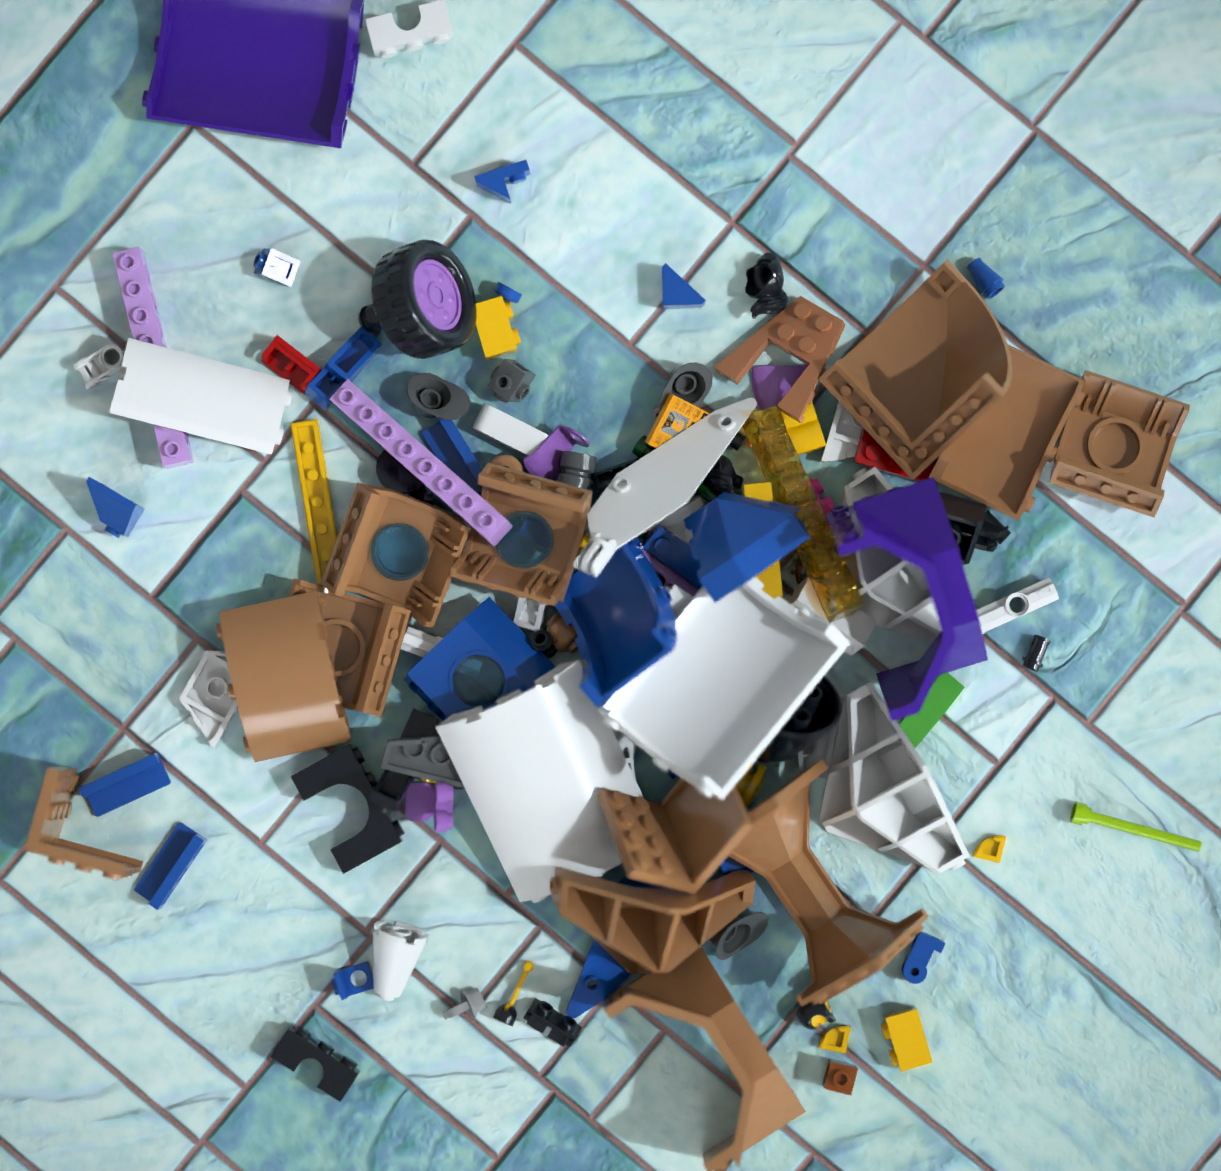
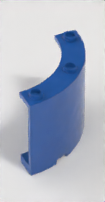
M636 537L615 551L597 578L592 576V574L584 573L582 570H577L572 574L564 601H558L555 605L566 625H573L578 637L575 639V643L580 657L587 662V666L583 668V677L579 687L596 707H599L671 653L677 643V624L670 603L672 597L663 587L654 568L642 551L643 546Z

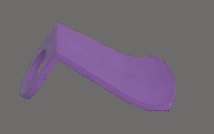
M808 365L753 367L752 387L759 408L764 410L780 403Z
M559 424L533 453L524 457V465L532 475L555 480L562 469L559 466L562 451H572L575 444L588 447L590 442L578 431Z

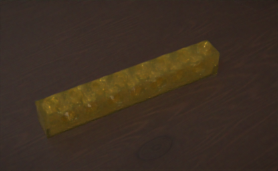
M776 406L753 412L743 424V430L766 482H771L772 495L775 502L801 508L794 515L803 522L806 527V533L810 538L796 547V550L826 618L830 623L851 616L864 605V602L844 557L840 556L834 535Z

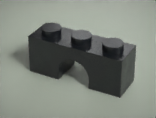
M291 1026L270 1057L293 1072L301 1061L311 1058L319 1061L323 1067L324 1075L317 1087L341 1102L360 1073V1070L356 1068L358 1064L347 1056L340 1058L333 1053L335 1049L326 1042L320 1041L318 1044L310 1038L312 1034L301 1026H297L296 1029Z

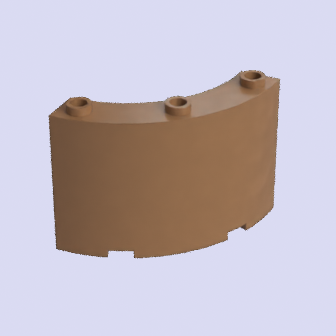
M1008 345L1012 360V379L1007 392L937 457L929 478L934 477L935 481L1019 521L1024 511L1030 512L1036 499L1032 497V493L1046 462L1051 463L1055 457L1058 448L1054 447L1060 432L1073 407L1079 408L1086 393L1082 392L1084 380Z
M317 591L219 612L220 623L216 624V630L219 640H223L232 682L228 684L229 696L231 700H236L245 732V737H243L246 753L251 752L254 762L352 741L349 719L341 693L338 694L333 660L328 652L326 642L328 637L323 609Z

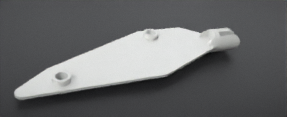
M747 398L715 410L617 473L587 514L590 540L574 560L573 567L577 570H582L584 573L592 574V576L597 578L618 548L687 504L756 408V400L754 398Z

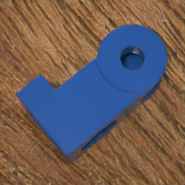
M923 931L918 932L902 964L901 970L904 978L912 984H919L924 981L927 976L926 967L934 950L942 953L946 943Z

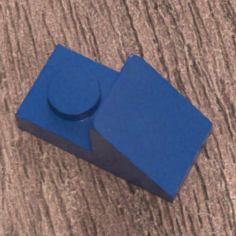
M523 160L474 176L477 187L511 203L505 183L510 181L511 184H517L525 181L526 176L530 175V169L527 160Z

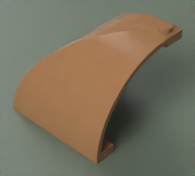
M946 260L877 328L841 360L838 359L819 380L905 473L914 480L1003 397L1012 379V360L1005 336L992 311L967 279L949 260Z

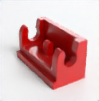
M276 335L261 356L262 363L280 377L290 380L289 383L304 395L307 385L321 371V368L278 335Z

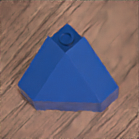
M723 492L684 519L686 529L692 530L693 539L689 541L693 558L699 560L701 566L697 570L698 578L714 603L753 579L810 538L806 533V527L803 522L794 515L801 509L800 507Z

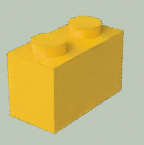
M500 296L476 303V326L486 361L518 352L516 345L521 344L517 328L511 329L509 319L514 316L510 302L504 303L503 297Z
M916 1007L883 1016L885 1023L880 1025L884 1039H890L893 1049L889 1050L888 1053L893 1067L898 1065V1069L903 1072L933 1063Z

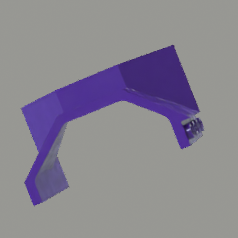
M934 477L919 480L904 487L893 488L875 496L864 497L859 501L853 502L851 506L839 505L832 508V512L826 513L840 556L868 547L879 546L920 568L927 580L941 627L940 633L919 661L876 673L892 721L919 713L938 675L988 660L979 617Z

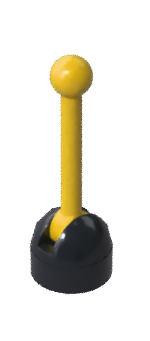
M526 961L523 964V973L509 1003L500 1005L493 1018L512 1027L517 1018V1012L513 1005L528 973L534 968V964L531 961Z

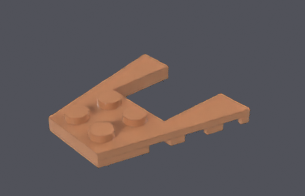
M800 296L715 365L714 368L717 373L738 385L770 343L807 364L808 367L777 405L779 411L802 423L808 404H811L815 395L814 390L819 378L826 370L825 365L830 355H833L845 328L844 321Z

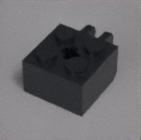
M939 492L962 564L970 563L974 549L994 552L998 544L992 538H999L1002 530L998 525L984 521L987 505Z

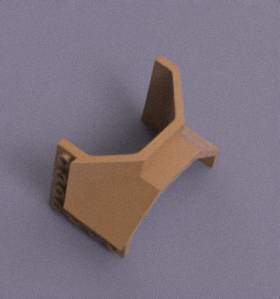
M823 759L801 772L767 800L747 812L753 827L728 855L766 878L805 937L811 982L795 997L801 1007L811 1001L814 1005L817 1003L821 1005L882 970L915 939L914 935L923 929L921 924L929 918L924 908H921L901 921L893 922L850 906L814 855L809 845L810 784L828 769Z
M702 946L669 973L642 975L604 1000V1010L610 1019L630 1006H639L702 1027L708 1033L741 1085L742 1100L736 1133L702 1154L704 1160L702 1165L706 1171H724L730 1166L729 1161L732 1159L739 1168L742 1152L806 1112L738 1007Z

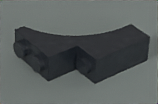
M413 708L400 738L428 736L436 730L440 719ZM385 769L369 799L370 802L374 803L373 809L387 815L391 811H398L415 776Z

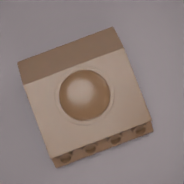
M1085 370L1081 379L1085 381L1082 392L1086 394L1079 408L1073 407L1064 425L1057 446L1058 450L1053 459L1049 483L1154 518L1164 498L1165 490L1161 489L1177 436L1188 415L1190 405Z
M294 578L289 596L317 591L328 637L326 639L328 652L332 656L337 677L336 686L338 694L341 693L344 707L382 717L411 610L344 593V596L334 595L325 587Z

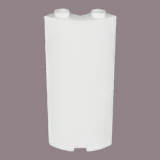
M128 338L109 413L272 454L274 445H280L284 429L279 427L284 407L289 408L293 392L288 391L290 382L288 379Z

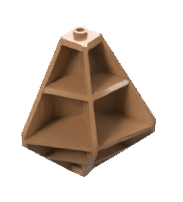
M555 867L554 877L550 878L549 887L552 900L557 906L560 916L586 931L630 974L646 975L669 973L749 906H753L756 880L748 870H737L702 885L696 894L676 889L632 888L566 868Z

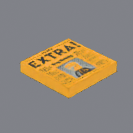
M670 393L645 443L658 448L710 413Z

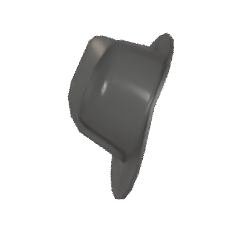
M697 362L676 367L669 374L667 385L659 400L660 411L670 393L700 408L712 387L713 378L710 370L705 365Z
M431 373L416 374L408 382V397L415 411L423 417L456 420L463 417L469 411L470 399L468 394L453 383Z
M754 912L743 918L737 916L710 938V941L716 947L715 955L717 959L726 960L737 951L757 940L768 925L767 915L763 912Z

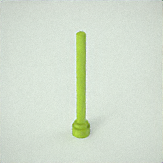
M1076 801L1071 811L1070 823L1082 826L1083 823L1088 824L1091 822L1197 852L1200 851L1202 846L1199 840L1093 812L1092 808H1088L1087 804Z

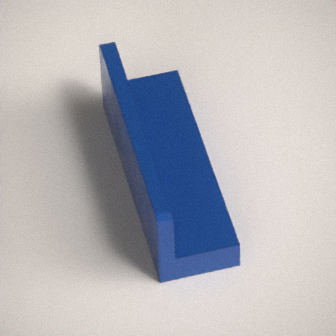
M439 418L438 423L422 432L423 437L434 455L477 494L481 493L482 485H478V475L483 469L454 422Z
M154 753L80 787L79 790L82 797L88 799L94 815L99 817L171 784V780L159 753Z
M178 823L134 891L150 901L149 905L157 910L161 909L207 839L184 823Z

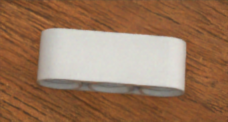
M485 403L472 426V429L525 456L533 453L549 436Z

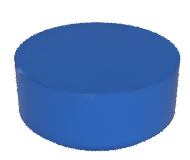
M499 281L494 289L497 294L515 304L522 297V294Z

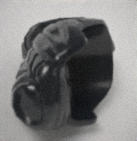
M764 253L757 260V264L746 271L747 283L745 293L751 298L758 299L750 309L752 319H756L760 314L780 312L786 307L788 302V296L782 289L784 275L780 260L775 253Z
M721 455L702 481V484L718 496L723 492L743 496L741 489L744 481L743 477L736 474L729 458Z

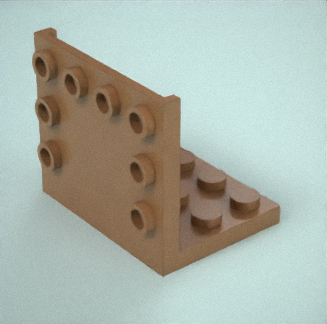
M68 766L47 767L25 850L48 856V862L64 865L65 861L76 864L75 869L88 873H91L92 869L103 871V877L114 880L123 879L124 877L132 876L134 873L141 872L144 862L142 860L59 838L64 818L68 819L72 810V803L69 802L71 792H76L80 776L76 775L78 771L76 768Z
M680 778L660 803L602 788L597 794L627 876L696 894L753 827L735 784L723 799L713 795L707 798L697 790L696 786L683 778Z

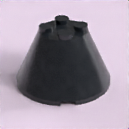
M823 675L756 757L758 762L767 764L770 761L783 762L790 760L836 726L842 711V702L835 686L826 676Z

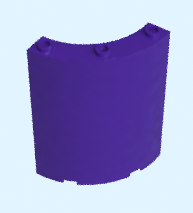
M163 0L160 36H156L154 42V52H157L149 89L148 91L144 90L142 97V106L146 107V118L341 149L348 120L345 118L347 109L351 108L360 52V43H358L359 29H362L365 0Z

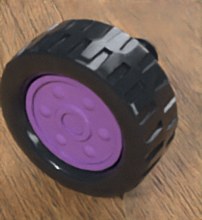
M427 239L400 246L382 256L372 276L371 294L373 303L364 306L358 315L361 327L368 332L382 329L397 349L417 359H428L442 355L464 345L473 333L477 311L472 282L459 258L443 244Z

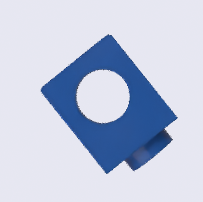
M368 961L338 970L333 973L334 979H331L335 995L339 994L341 1000L373 989V975ZM357 970L363 971L367 976L365 985L357 987L351 982V975Z

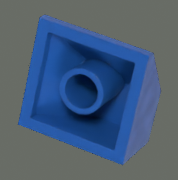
M88 477L86 483L100 522L107 525L104 530L117 538L121 534L128 537L145 509L99 481Z

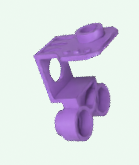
M435 782V788H432L428 783H410L405 794V816L410 821H428L433 816L435 832L452 830L453 785H448L447 782Z

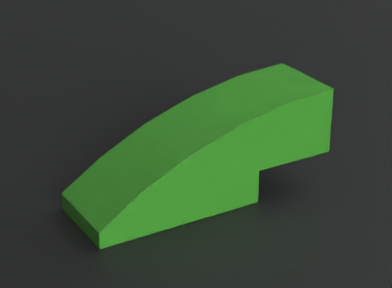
M948 672L937 676L920 712L904 717L898 723L914 748L925 738L965 688Z

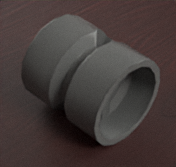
M562 451L559 466L563 469V472L558 474L556 481L591 490L592 480L588 476L594 473L597 457L578 452Z

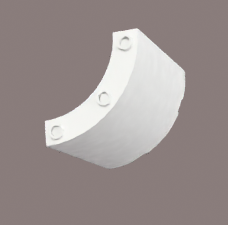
M756 577L714 603L704 586H702L675 618L678 638L674 650L609 698L599 710L605 717L604 723L616 732L619 729L636 745L654 758L653 762L657 767L665 772L668 769L696 786L697 790L707 798H710L712 795L720 799L725 797L850 643L832 624L818 620L810 615L807 619H804L797 615L798 609L780 596H777L774 600L762 590L764 584Z
M580 660L559 664L534 680V687L523 693L520 689L497 699V705L483 710L482 706L452 714L436 726L441 740L520 902L532 900L533 903H537L551 895L549 884L550 878L554 877L555 867H562L602 878V873L621 864V857L597 794L602 788L644 798L612 729L604 723L605 717L599 712L601 705L596 707L579 687L583 677V667Z

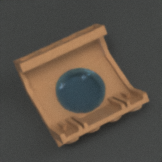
M488 463L478 475V485H482L481 497L505 517L513 527L495 547L472 527L464 551L451 567L450 576L458 578L463 582H472L486 586L491 590L511 593L516 597L536 600L544 605L555 606L558 601L563 602L574 570L573 562L579 555L588 528L587 514L590 511L593 491Z
M357 483L321 585L334 595L344 596L345 591L354 592L382 603L411 610L410 615L425 627L433 628L452 579L450 576L451 567L461 555L471 526L466 524L464 519L457 514L393 489Z

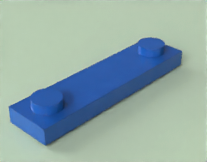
M658 524L643 542V548L698 588H701L703 585L697 574V570L701 566L699 560L693 558L691 546L661 524Z

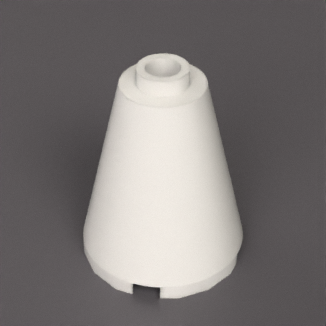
M388 920L375 922L373 926V990L380 999L393 1001L394 998L401 996L427 942L428 934L423 935L424 930L411 924L396 921L395 926H387Z

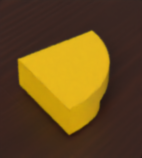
M997 835L984 839L975 848L972 856L1000 863L1007 836Z
M840 1025L828 1030L821 1038L818 1048L846 1054L851 1026Z

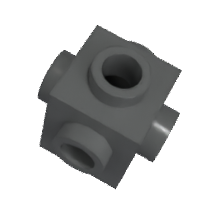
M504 359L501 365L493 370L488 387L495 391L494 396L504 403L520 402V400H523L530 391L529 386L536 374L516 360Z

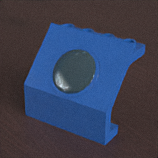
M488 597L407 673L403 680L427 704L429 710L444 721L452 714L482 706L483 710L497 705V699L518 689L523 693L535 686L534 680L556 666L542 652L536 651L532 647L531 640Z

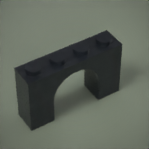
M351 744L290 776L303 801L337 784L353 786L366 798L369 816L363 830L356 836L330 849L343 874L403 842L404 840L401 836L405 834L398 820L393 821L389 814L387 815L373 809L374 803L370 802L369 799L378 782L371 771L366 773L362 765L365 759L358 747L353 749Z

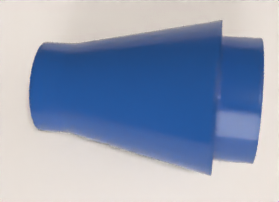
M981 258L975 259L967 266L981 296L985 295L987 299H991L1005 288V285L1002 283L1003 278L986 265Z

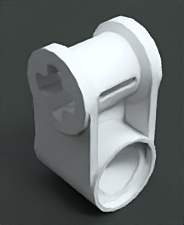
M108 344L73 365V368L78 370L85 380L87 390L101 385L120 371L125 350L114 344ZM113 351H118L120 355L119 361L114 365H110L108 361L109 354Z

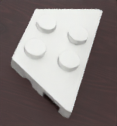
M839 401L820 462L825 463L855 457L863 427Z
M206 650L179 700L186 710L189 711L196 725L208 739L209 744L216 748L238 707L236 700H231L229 696L228 684L232 682L225 651Z

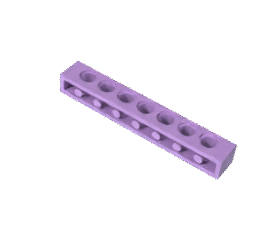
M140 247L114 252L113 258L132 338L167 348L144 251ZM153 424L163 467L170 469L194 463L186 432Z
M349 379L332 395L330 400L344 414L494 547L513 527L505 517Z

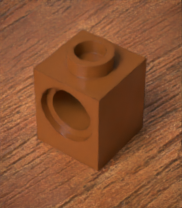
M829 1058L822 1086L824 1089L851 1096L858 1071L857 1066Z

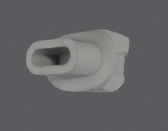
M478 988L469 992L463 990L461 991V1003L443 1011L442 1014L446 1020L466 1011L475 1018L477 1012L486 1008V1004Z

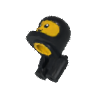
M811 1001L802 1007L800 1004L797 1006V1018L802 1026L807 1029L813 1030L827 1021L829 1023L836 1021L828 1001L821 1005L819 1003L814 1005Z

